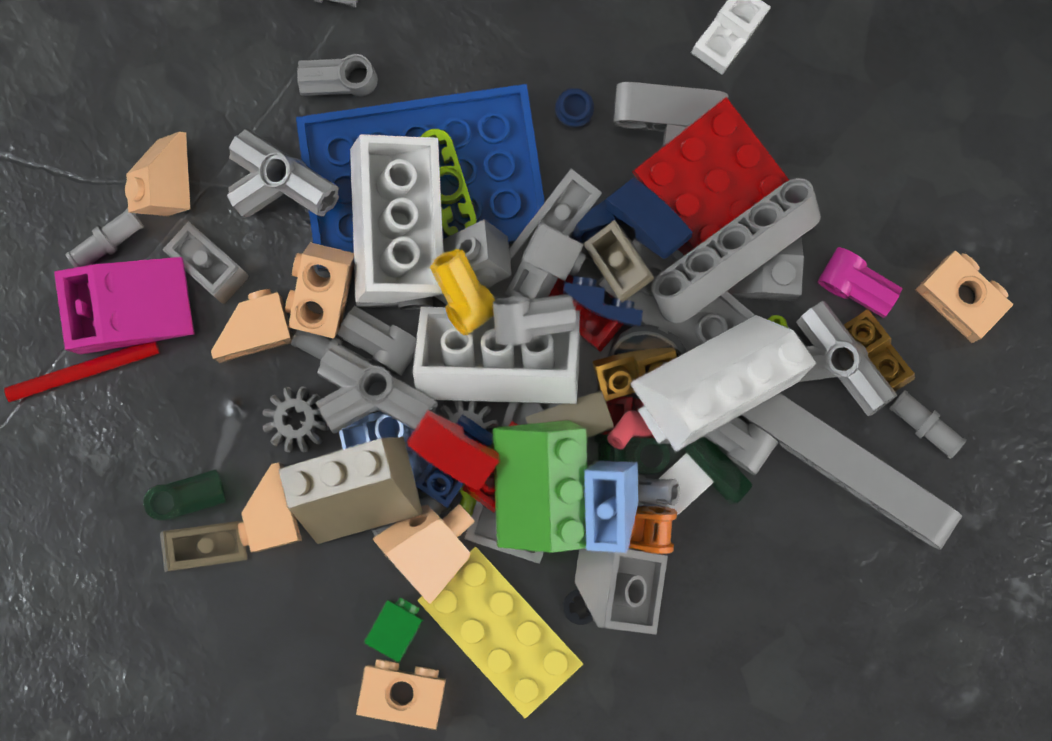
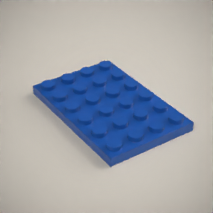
M527 84L296 117L302 161L308 168L339 187V198L334 208L329 210L323 217L309 210L312 238L315 244L354 253L350 149L360 134L421 137L424 132L430 129H440L448 133L458 157L476 214L477 223L484 219L508 236V244H513L545 203ZM438 143L439 167L454 166L452 161L446 165L444 164L441 151L447 145ZM444 175L440 177V192L442 195H452L458 190L459 182L454 176ZM464 198L453 204H441L443 210L448 206L451 207L453 221L448 223V226H456L458 232L465 229V223L470 221L469 217L462 218L458 208V203H465ZM442 229V237L443 239L447 238V236L445 235ZM316 265L318 272L328 271L325 266Z

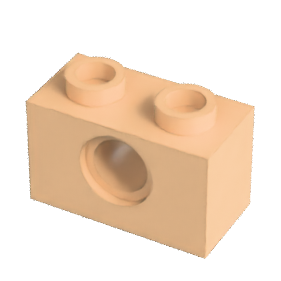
M955 250L915 290L971 343L982 339L1013 304L1007 299L1009 295L999 283L993 280L989 282L978 272L980 267L974 259L965 253L960 255ZM960 285H966L973 290L975 297L972 304L963 302L959 297Z
M376 659L375 666L369 664L365 666L356 715L436 730L446 679L438 677L439 670L415 666L414 673L399 670L400 663L383 659ZM400 681L410 684L414 692L413 699L405 704L396 702L391 693L393 685Z

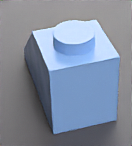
M598 461L584 470L586 550L626 553L629 548L638 506V462Z

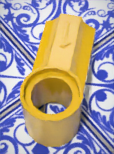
M455 249L443 253L433 260L432 265L429 267L448 302L445 307L446 314L453 326L461 334L468 335L494 317L493 301L495 298L484 285L479 283L463 250Z

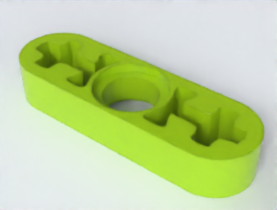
M430 129L424 132L421 137L438 138L439 144L447 145L441 151L444 164L446 165L450 161L454 164V166L439 167L440 177L452 175L459 182L458 190L454 194L448 196L441 194V204H453L464 198L465 203H458V208L462 218L469 217L470 221L465 223V228L476 224V214L451 137L440 129ZM448 206L444 210L441 207L442 229L445 235L449 237L457 233L458 230L456 226H448V223L453 221L451 207Z

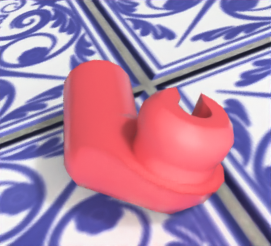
M630 410L622 416L608 435L607 440L614 448L622 450L633 435L638 436V439H645L651 436L652 432L639 411Z

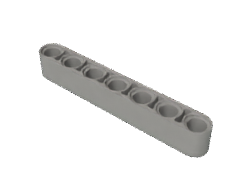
M781 393L738 416L745 423L755 424L777 440L779 446L937 550L942 549L962 518L961 514Z

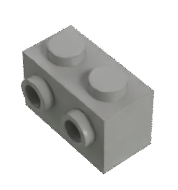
M485 219L443 239V253L455 249L463 250L479 283L486 288L492 287L497 282L512 276L508 236ZM444 294L435 296L445 304H448Z

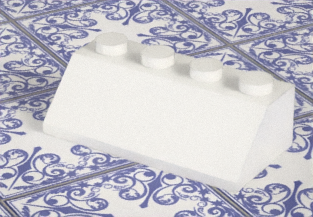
M360 134L350 149L356 302L397 303L443 295L429 267L435 258L443 254L438 138Z
M421 307L413 367L415 388L433 400L577 404L580 311L575 310L576 323L572 331L532 336V340L526 343L503 345L496 343L494 317L468 335H463L449 320L445 307Z
M755 315L634 380L631 386L674 450L678 451L798 383L816 362L794 330Z

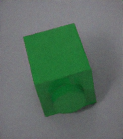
M399 597L396 603L392 600H387L364 643L391 659L400 662L424 618L417 615L420 608L402 597Z

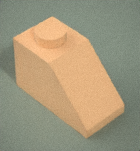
M179 131L158 139L126 174L125 195L128 199V213L171 216L190 209L186 132Z
M271 289L259 290L248 294L249 300L238 304L211 350L214 360L221 363L292 342L293 335L291 328L288 327L289 320L285 312L284 301L278 292L272 294Z
M279 462L270 465L241 513L243 522L238 523L240 539L243 546L249 545L251 552H260L302 541L297 519L287 507L278 470L284 468V464Z

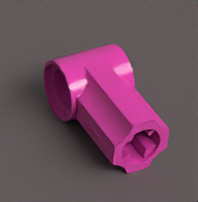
M838 247L819 277V285L830 293L844 299L850 298L880 317L885 318L895 305L903 288L868 268L866 261L857 254Z

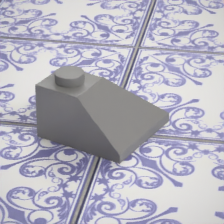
M802 237L795 240L727 290V292L737 298L795 302L802 295L804 260Z
M586 548L579 549L574 582L597 626L656 635L668 556L628 549L626 553L588 551Z

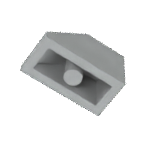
M539 222L521 258L533 266L562 280H566L568 274L577 275L586 255L580 252L583 244Z

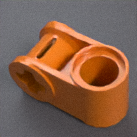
M637 506L629 548L656 554L672 553L674 551V544L671 542L672 521L677 519V511L663 506Z

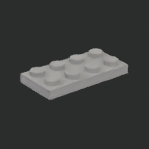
M636 235L631 240L654 276V279L685 256L679 250H676L664 260L636 240ZM603 276L597 283V287L605 288L604 294L610 299H619ZM654 279L626 299L635 301L634 309L643 310L641 325H653L659 327L658 330L665 333L671 332L678 337L686 348V352L755 316V314L726 291L691 318L679 323L669 322L662 316L653 294L652 283Z

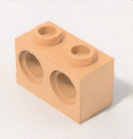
M311 242L302 254L297 253L292 268V276L298 277L295 290H290L285 306V312L291 314L289 328L333 339L336 337L344 318L354 268V253ZM314 265L325 266L329 270L331 277L324 278L319 276L314 270ZM307 302L318 303L322 307L323 313L317 314L312 312L308 308Z

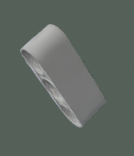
M622 82L617 84L613 123L623 128L665 132L667 124L688 127L720 100L729 96L727 93L717 90Z

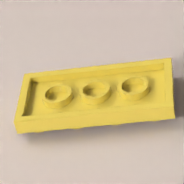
M477 547L470 551L469 559L430 604L423 596L417 600L525 719L583 665L581 660Z

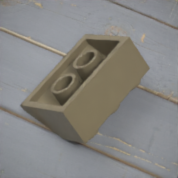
M404 437L376 439L278 469L288 509L317 544L423 515Z

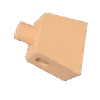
M460 504L443 519L429 505L421 506L423 515L399 521L373 538V541L429 604L438 596L470 557V552L457 537L475 521Z

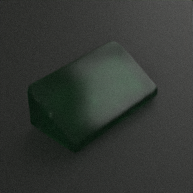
M704 436L680 449L683 455L687 453L713 481L712 486L730 505L741 501L752 488V483L716 444Z

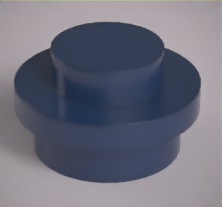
M578 88L568 89L561 93L556 101V115L566 126L581 127L588 123L593 116V100L584 90Z

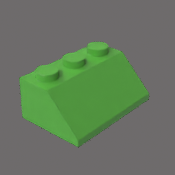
M570 420L493 428V449L499 452L500 458L499 463L494 468L497 546L499 548L551 553L586 548L584 470L587 469L586 428Z

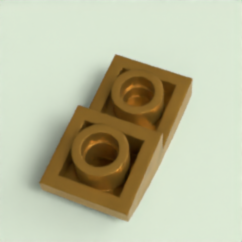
M869 309L844 324L855 341L865 346L869 359L895 392L914 380L915 373L892 346L891 337ZM845 348L854 361V355L852 351L848 348Z
M656 348L627 352L594 360L592 363L599 391L602 390L605 401L635 393L631 386L634 380L677 358L674 348Z

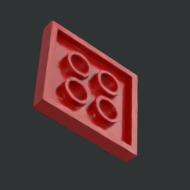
M727 97L720 100L632 171L639 182L660 197L692 231V238L686 243L692 250L782 184L789 181L788 177Z

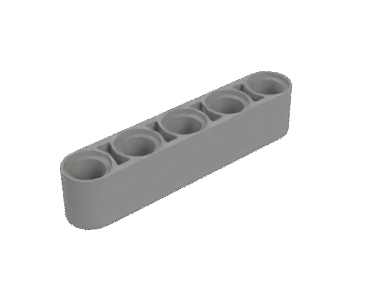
M802 178L791 179L661 272L652 283V291L664 319L672 323H679L691 318L812 229L819 222L821 214L811 182Z

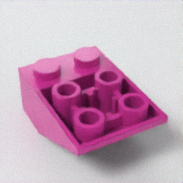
M183 257L92 264L54 271L64 347L67 351L82 355L194 334Z

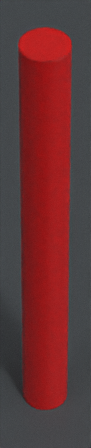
M157 341L134 345L5 387L4 393L10 403L160 354Z

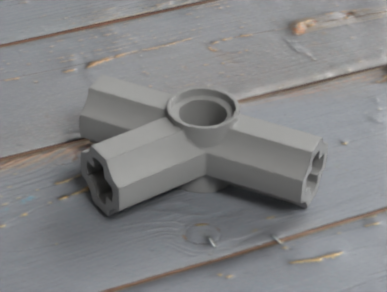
M244 129L242 133L233 138L229 146V159L251 172L228 187V199L232 207L242 217L249 218L283 194L318 216L323 217L329 210L334 208L339 198V187L308 168L302 160L289 156L247 129ZM286 166V174L281 179L282 169Z
M821 301L810 308L796 321L813 344V346H805V348L816 362L799 382L838 377L867 416H871L882 409L897 396L896 392L869 359L865 346L855 341L825 301ZM844 347L851 350L854 355V364L850 369L844 368L839 362L838 356Z
M336 344L327 350L320 362L317 372L318 376L340 388L316 402L333 434L374 411H381L415 430L427 410L435 413L438 406L437 401L392 377L386 369L373 366ZM374 383H387V387L382 394L378 396L368 394L369 388Z

